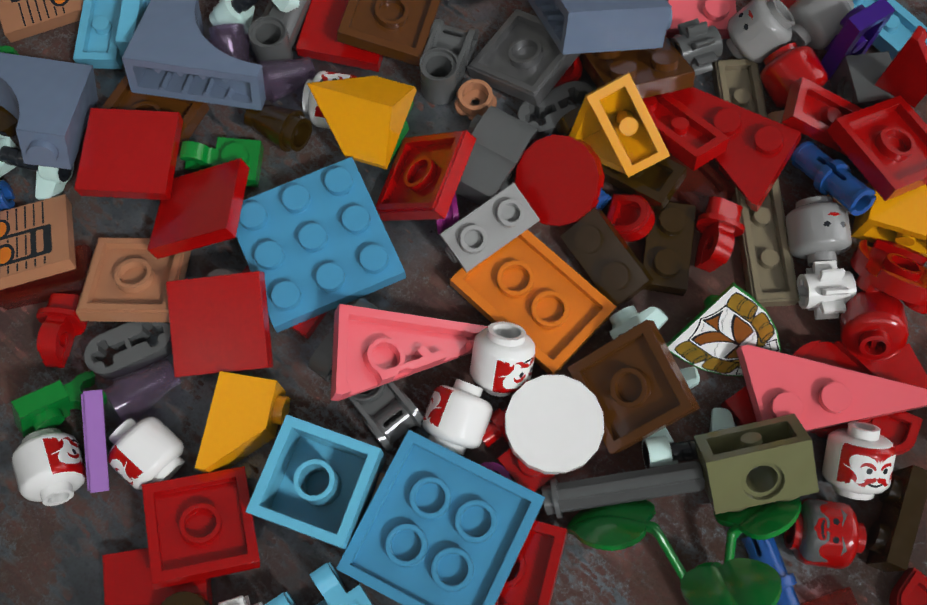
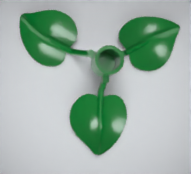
M798 497L791 501L771 502L748 507L740 512L715 514L714 512L715 520L719 524L731 527L726 537L724 563L721 565L719 562H706L699 564L686 572L660 526L656 522L650 521L655 516L656 510L655 505L648 500L583 509L568 523L567 534L574 535L581 543L589 547L607 551L631 547L639 543L645 537L646 532L652 534L678 575L682 596L689 605H776L782 592L779 573L770 565L749 558L734 559L736 541L742 533L756 540H766L784 533L799 517L801 499Z

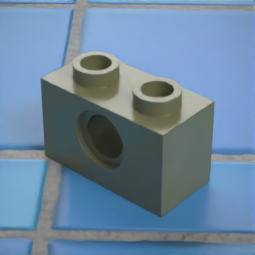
M795 414L694 436L698 461L703 470L705 491L715 514L740 512L748 507L776 501H791L799 496L819 492L812 439Z

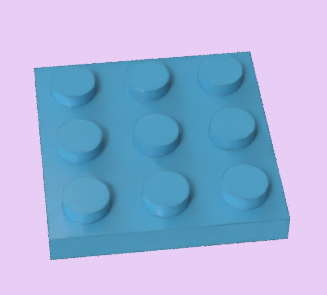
M352 157L243 200L236 237L250 271H262L265 274L268 315L277 333L335 309L339 304L349 303L406 278L401 261Z
M408 430L336 569L402 605H495L544 503L545 497Z

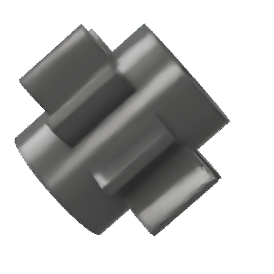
M698 18L679 24V34L674 35L669 41L694 69L695 76L712 71V62L718 61V57L723 52V42L718 29L713 25L708 26L706 21L700 23Z

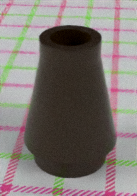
M264 105L262 111L246 109L244 115V122L248 127L255 129L284 152L292 150L296 152L301 151L311 137L312 123L300 110Z

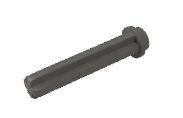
M691 461L558 483L557 479L554 478L551 479L550 484L542 486V496L545 497L544 508L546 514H556L557 519H561L564 512L702 491L705 489V480L700 463Z

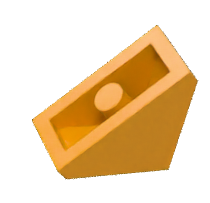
M629 72L585 95L569 136L589 144L600 158L601 164L621 172L629 178L670 156Z
M378 76L307 83L345 158L352 157L355 161L387 170L416 94V87Z

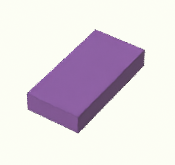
M103 389L83 391V394H81L87 491L90 490V493L109 491L110 481Z

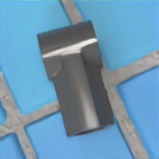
M269 0L262 17L257 18L251 23L248 35L257 64L262 65L263 71L267 73L283 72L293 63L292 47L305 20L311 0H299V7L287 13L280 11Z

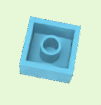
M286 414L245 512L346 550L367 510L386 456L379 447Z

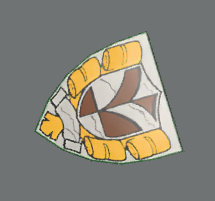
M735 283L729 285L719 296H708L704 300L705 309L666 344L670 352L681 360L701 370L725 376H743L736 351L740 346L752 345L781 353L778 332L767 310Z

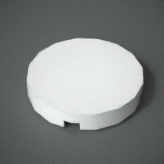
M542 375L525 382L512 396L505 413V435L513 454L526 467L545 475L567 473L583 467L597 452L604 434L603 411L596 396L583 383L565 375Z

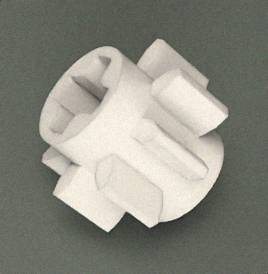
M836 260L814 261L812 268H806V274H800L796 282L800 299L798 302L799 306L802 309H808V311L814 310L815 320L839 318V313L847 311L845 304L857 294L856 281L850 271H845L844 268L837 269Z

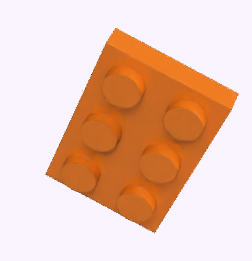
M528 229L467 273L462 267L450 279V286L491 323L511 322L524 328L526 334L535 343L534 362L547 374L550 373L552 375H555L617 308Z

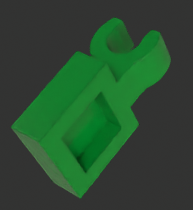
M217 137L216 149L195 141H183L179 158L186 161L185 169L192 172L242 158L250 168L246 187L258 188L264 147L261 140Z
M93 371L81 373L65 385L59 380L11 401L14 422L22 436L25 437L40 429L58 427L66 417L70 416L71 409L82 411L81 394H83L82 391L85 388L95 384V374ZM103 391L105 406L107 404V394Z

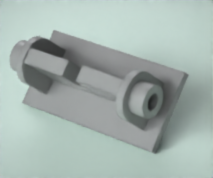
M512 183L442 232L440 236L448 246L445 248L447 256L453 263L459 262L467 273L536 224L540 219L515 183Z

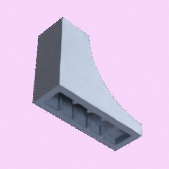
M150 0L122 56L131 92L262 111L266 100L262 65L229 56L213 46L203 36L204 28L199 0Z
M528 0L562 55L663 48L666 31L670 29L672 24V6L667 0Z
M0 52V106L8 110L18 120L16 133L24 164L72 170L85 135L83 132L87 128L90 108H95L98 101L93 65Z

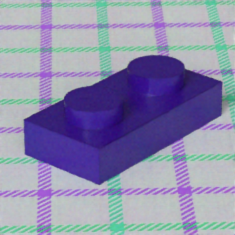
M878 0L866 8L861 4L852 9L841 20L840 25L842 29L832 39L830 44L824 48L827 53L821 60V64L827 72L828 80L832 77L845 56L865 54L895 12V9L887 0Z

